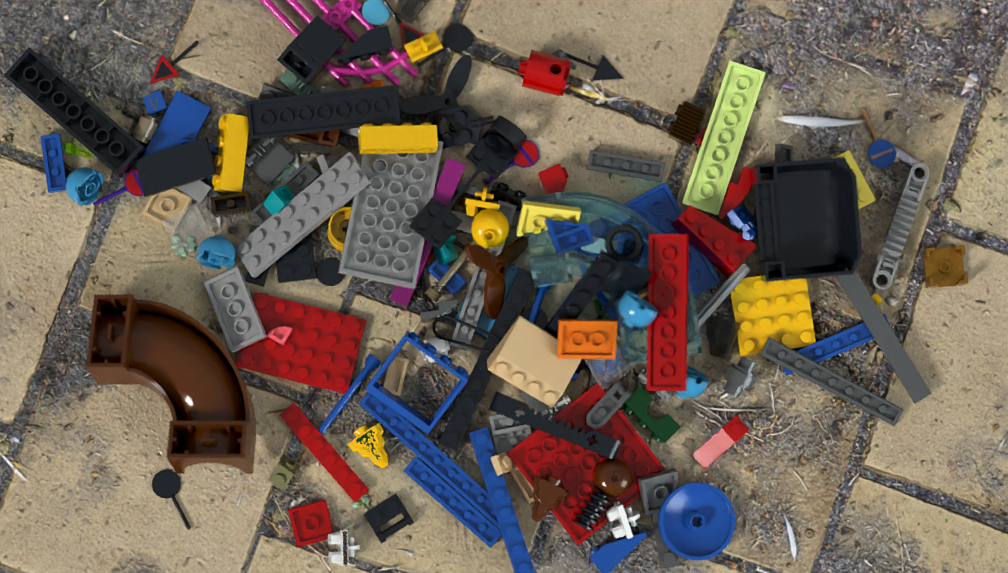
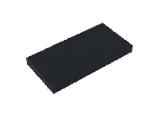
M206 137L135 160L144 197L217 175L208 138Z

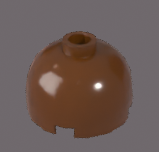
M608 458L596 466L593 472V482L600 493L608 497H617L629 489L632 482V474L625 462L619 459L613 460Z

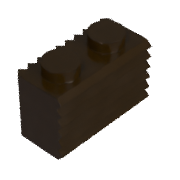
M684 101L683 105L679 104L675 112L678 117L675 122L671 121L667 129L670 132L668 138L689 147L706 110L687 101Z
M248 191L210 197L212 213L216 218L226 217V215L230 216V214L232 216L234 214H244L253 210L251 195Z

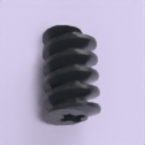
M592 488L595 492L594 494H587L591 500L583 501L586 507H579L582 514L575 513L578 521L571 520L585 530L590 531L595 530L591 525L592 523H599L595 517H603L600 510H607L604 503L611 504L608 497Z

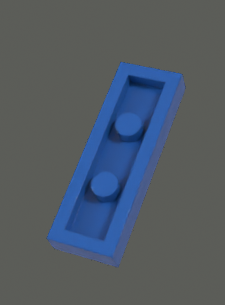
M61 134L40 136L48 192L66 191L67 176Z

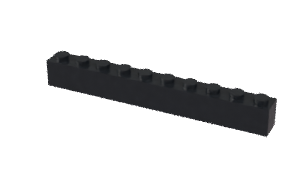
M520 268L490 332L498 336L500 341L519 315H521L538 278V275L523 268ZM488 336L483 348L494 350L498 342L494 337ZM481 351L439 441L440 444L455 451L458 450L493 375L487 367V359L492 353Z

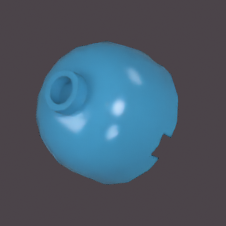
M88 167L77 168L67 177L66 193L76 204L88 206L99 196L101 191L97 190L100 185L103 186V176L98 171Z
M214 235L200 243L196 260L200 259V264L208 268L221 270L220 266H227L226 269H230L234 266L236 251L233 244L223 235Z
M626 291L619 302L618 308L620 315L624 318L623 323L631 328L634 325L637 327L649 325L659 313L658 310L648 301L638 298L637 294Z
M688 366L687 391H676V395L682 399L698 397L705 391L710 380H705L706 375Z

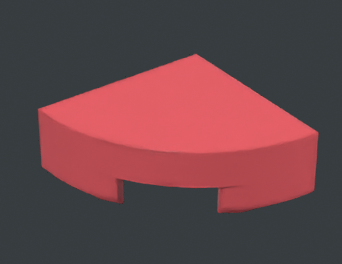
M288 326L276 327L267 336L284 346L293 328Z

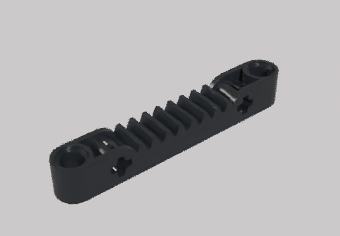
M495 392L489 407L491 411L613 460L616 459L622 443L596 431L590 430L585 432V429H581L578 432L577 426H574L572 429L570 423L563 426V421L560 420L556 423L555 417L549 421V415L546 414L542 418V412L540 411L534 415V409L531 408L529 411V407L524 402L499 392ZM522 406V410L525 411L524 415L520 414L517 417L514 409ZM594 435L596 443H592L590 446L587 437Z

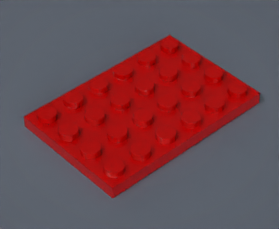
M255 292L253 302L266 335L272 329L280 326H288L293 328L284 346L267 336L240 349L236 366L345 394L350 387L367 320Z

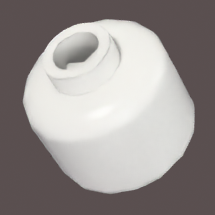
M436 336L423 341L425 344H432L439 354L448 356V351L450 350L448 341ZM421 351L425 361L428 360L430 363L436 362Z

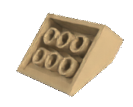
M519 315L487 359V367L492 373L553 408L564 393L582 359H558L557 338Z

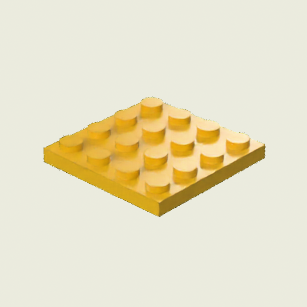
M761 276L743 278L731 291L730 297L740 357L759 354L768 337L790 349L816 343L806 278L768 282L762 281Z

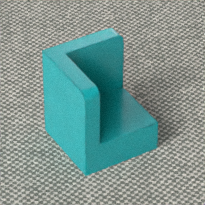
M284 185L273 190L263 205L271 215H274L275 213H280L295 196Z
M455 235L450 236L440 250L436 247L433 248V252L441 266L456 261L459 257L453 246V242L456 240Z

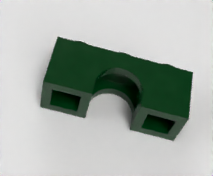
M639 386L623 403L625 405L623 408L630 416L634 414L639 419L637 423L644 430L648 428L652 432L650 436L657 443L661 441L664 444L681 427L668 413L660 420L651 419L647 414V407L654 399Z

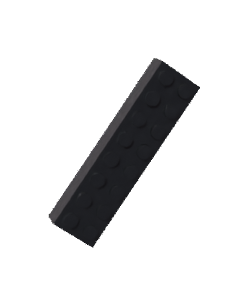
M30 47L4 74L11 83L120 178L135 164V160L144 154L146 149Z

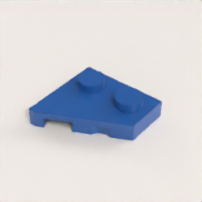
M552 219L544 221L557 256L594 243L588 224L553 221Z

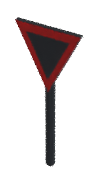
M382 0L400 25L403 49L406 51L404 45L424 36V34L403 24L386 0Z

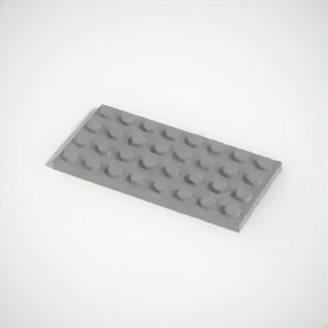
M438 141L436 153L362 154L360 165L371 180V183L353 198L338 273L415 289L425 238L411 229L409 225L430 199L433 198L444 142Z

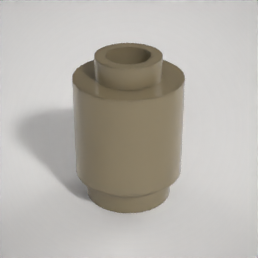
M147 114L145 117L141 116L133 132L135 133L133 138L147 144L148 140L151 141L158 127V124L155 123L157 119Z

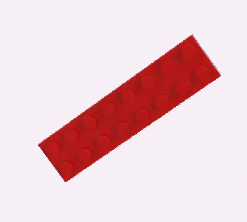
M649 234L648 271L652 273V276L648 280V302L659 313L647 328V391H687L688 234Z

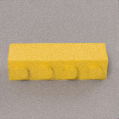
M228 113L222 115L219 120L220 136L216 142L218 154L214 160L217 175L213 176L212 184L214 185L213 191L233 194L242 192L249 125L247 116Z
M385 123L382 126L364 124L358 130L359 154L436 153L438 149L437 125H431V123H421L420 125L403 123L401 126H393L391 123Z

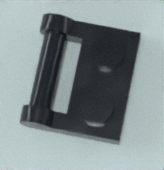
M394 494L363 514L381 543L387 541L386 538L408 524L409 526L414 524L413 519L397 494ZM402 513L404 516L402 520L381 532L380 526Z

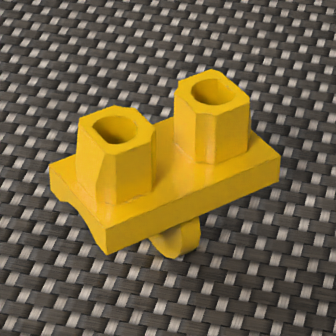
M435 31L404 45L412 63L443 49Z
M487 187L483 188V192L475 191L474 197L482 198L481 200L466 198L465 204H467L466 215L475 216L478 207L494 211L500 209V204L485 201V199L493 200L494 194L487 193Z

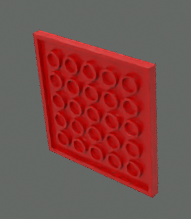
M597 382L553 417L556 418V423L562 420L563 426L567 423L571 424V429L577 426L578 432L581 429H585V432L590 430L596 431L622 442L616 459L625 462L630 468L632 482L624 494L617 497H608L611 504L604 503L606 509L614 506L613 502L619 500L625 509L641 497L638 478L662 472L666 469L619 409L601 428L594 429L587 425L586 415L606 394L605 390ZM538 429L507 452V455L531 486L535 475L544 479L550 475L562 481L561 487L568 490L570 494L565 501H561L556 508H551L550 510L577 545L609 522L606 512L600 510V513L603 517H595L599 523L591 524L595 529L594 531L585 530L571 521L572 519L578 521L575 513L582 514L579 507H586L583 501L591 500L587 494L595 493L592 488L597 490L593 482V472L596 466L608 459V457ZM594 435L587 437L590 446L592 443H596Z

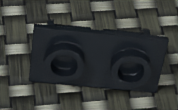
M495 182L489 193L494 194L493 200L496 202L499 200L505 202L506 199H509V204L517 206L516 211L518 212L522 209L523 200L528 201L530 197L526 196L525 192L512 190L503 182Z

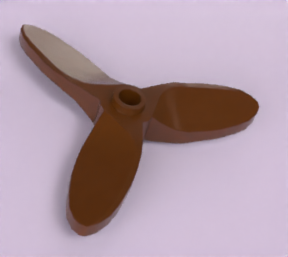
M528 236L518 238L496 257L479 245L469 243L465 246L468 258L476 266L486 271L484 307L486 315L491 319L497 318L502 308L506 270L527 247L530 241Z

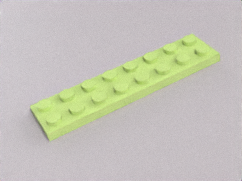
M729 61L682 205L688 207L691 205L697 210L718 216L766 72Z

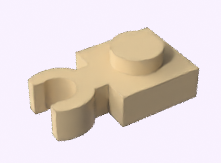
M506 452L491 457L497 476L512 471L513 467H516Z

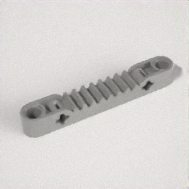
M924 163L915 164L907 173L871 276V286L877 291H883L890 287L895 276L914 215L917 212V207L930 175V170ZM915 169H919L922 171V178H918L915 176ZM878 276L885 278V285L882 286L877 283Z

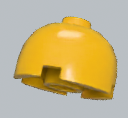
M485 209L475 215L471 224V233L478 245L492 249L499 247L505 242L509 235L510 224L502 212Z

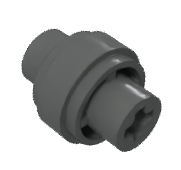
M742 356L737 365L734 363L731 366L729 365L724 373L726 374L724 378L728 382L723 390L739 398L743 389L746 391L749 388L752 389L756 382L754 380L756 376L752 373L757 364Z

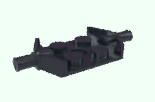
M468 104L429 113L426 123L437 125L438 141L444 142L442 149L473 142L478 143L482 127L487 124H494L495 120L493 115L483 118ZM451 122L459 124L458 131H453L450 128Z

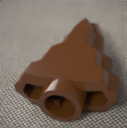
M535 475L532 483L534 487L532 496L535 500L532 507L533 520L539 522L547 516L551 508H556L561 501L567 499L570 492L561 487L562 481L550 475L546 479Z

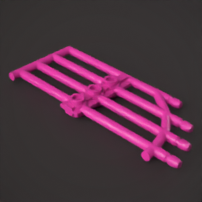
M260 0L295 37L301 33L271 0ZM286 0L308 24L314 19L297 0ZM313 0L325 13L322 19L333 29L337 30L339 28L353 43L359 37L345 24L352 15L367 30L375 28L358 10L362 7L358 0H339L332 8L323 0ZM341 47L337 54L340 55L344 49ZM394 47L393 51H390L394 59L385 64L376 55L371 56L372 58L369 60L376 67L362 69L355 60H353V63L348 64L351 68L335 66L330 62L325 66V69L344 87L349 83L345 77H342V74L359 76L366 84H372L373 80L369 75L383 73L391 80L393 85H399L401 82L390 71L391 68L399 64L411 76L416 77L418 75L416 69L406 60L409 58L407 51L400 54Z

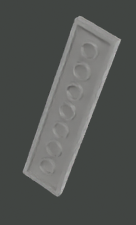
M348 152L295 196L280 213L272 215L234 247L252 277L256 278L371 183V180L351 152Z

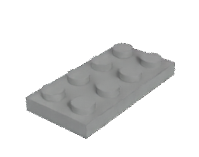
M235 267L204 282L231 352L234 353L267 337L240 267Z

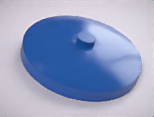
M691 482L678 486L666 496L659 510L658 528L663 542L673 553L689 560H706L719 554L729 544L735 529V514L731 502L718 488L706 483Z

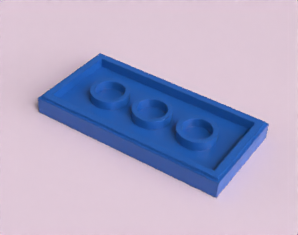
M177 91L142 158L183 145L181 144L183 137L189 139L191 137L197 138L212 108Z

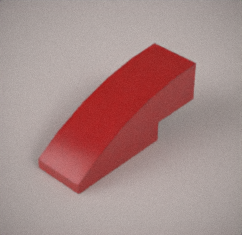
M743 167L737 184L729 183L717 221H722L728 216L727 213L736 208L747 195L753 185L752 169Z

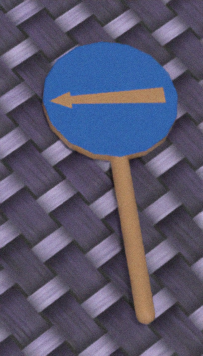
M862 107L861 110L875 141L868 149L869 161L879 168L888 167L896 158L895 147L887 140L877 139L867 112Z

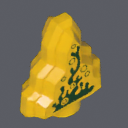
M380 423L370 428L365 424L353 432L356 437L347 444L353 452H359L362 457H369L373 464L382 469L389 465L387 453L383 448L385 440L382 434L384 431Z

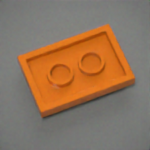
M558 319L557 358L616 359L618 321L616 319Z

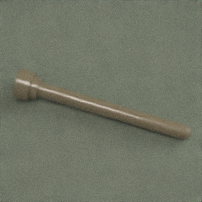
M473 239L472 242H471V244H476V245H478V244L475 242V240ZM465 250L439 282L425 291V294L435 302L440 299L441 290L468 259Z

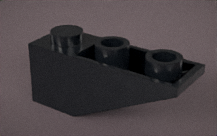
M388 25L369 29L336 57L337 63L346 65L353 63L354 59L360 58L361 61L371 59V56L379 54V56L389 55L390 51H393V45Z

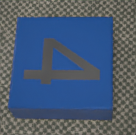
M160 90L142 98L150 116L168 109Z

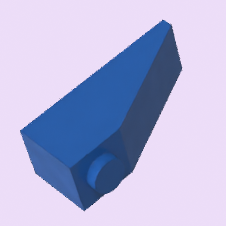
M642 532L633 535L629 539L623 538L604 544L601 547L597 545L589 553L591 555L589 560L602 573H609L647 534Z

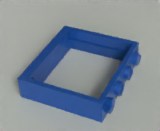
M407 331L368 383L365 390L429 434L467 383L470 375L464 367H457L453 364L450 357L445 354H439L432 344H425L421 341V337L418 334ZM407 341L460 379L430 420L377 383Z

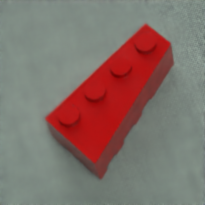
M691 205L671 223L681 234H688L689 242L726 277L733 273L758 246Z

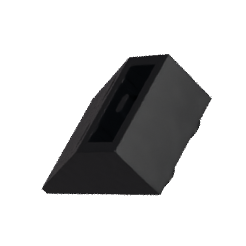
M317 15L288 45L277 60L306 85L312 84L345 43L346 39Z

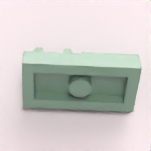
M288 69L278 79L297 96L320 92L313 84L306 85Z

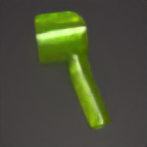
M66 143L65 152L68 155H80L91 158L92 154L76 150V144Z

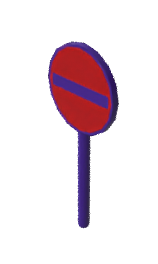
M525 140L520 148L516 149L519 152L504 171L514 164L522 168L533 166L539 157V150L536 144ZM491 176L484 183L488 184L492 180H494V178Z
M137 168L132 169L125 177L126 187L95 201L93 205L96 206L127 190L134 196H143L144 193Z

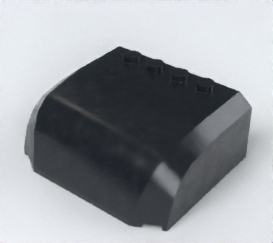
M838 157L752 165L762 281L854 274L858 261H860L862 256L856 175L847 163L846 158Z

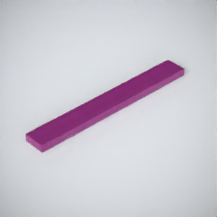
M450 158L447 159L433 194V199L441 205L448 206L451 203L466 167L465 164ZM426 239L424 240L416 285L433 247ZM395 285L390 300L408 307L415 289Z

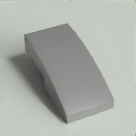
M201 180L177 187L178 190L200 204L203 203L212 190L210 186Z

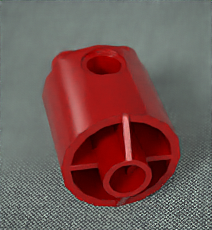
M531 50L528 61L521 59L518 74L524 75L522 87L556 96H563L572 61Z

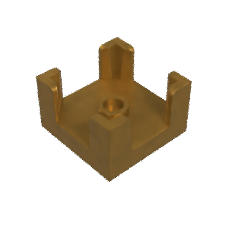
M965 245L939 249L932 247L922 250L926 288L968 284V275L964 274L963 266Z

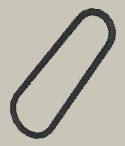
M443 315L441 317H438L435 319L433 323V333L436 335V337L442 340L460 344L487 353H492L494 351L440 336L435 329L436 323L441 318H449L465 326H468L484 334H487L491 337H494L497 340L498 344L500 343V339L498 338V336L489 333L485 330H482L478 327H475L473 325H470L466 322H463L459 319L451 317L449 315Z

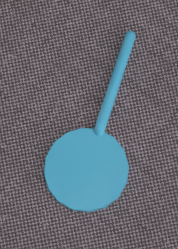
M367 0L362 7L364 18L373 25H381L389 18L390 11L382 0Z

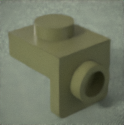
M284 456L275 467L268 481L284 491L295 473L299 470L300 465L295 460Z

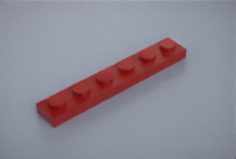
M292 403L279 415L354 502L369 491V488L295 403Z

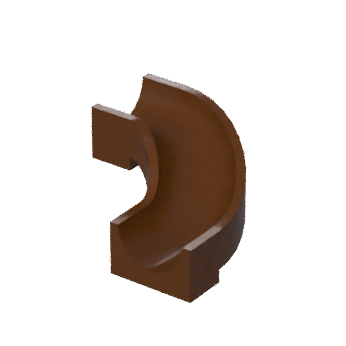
M132 294L94 295L86 368L97 384L142 385L153 390L167 403L173 421H170L166 458L177 474H184L185 468L201 463H215L236 467L245 474H253L256 445L254 406L237 366L220 341L193 317L169 305L151 300L135 299Z

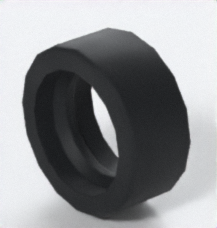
M498 116L495 123H492L490 129L497 136L515 149H519L527 139L526 134L502 116Z
M618 225L607 233L605 248L607 253L616 257L618 261L620 259L629 261L635 259L640 254L643 248V239L641 233L635 227ZM619 232H628L635 239V247L628 254L617 253L613 247L614 236Z

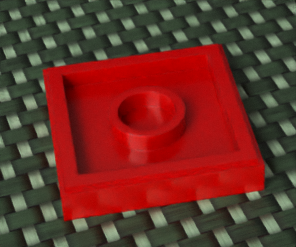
M326 500L288 509L297 547L327 540L328 534L334 533Z

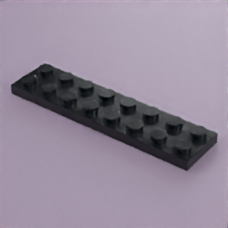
M398 85L246 101L250 139L360 128L364 124L380 126L385 123H402Z

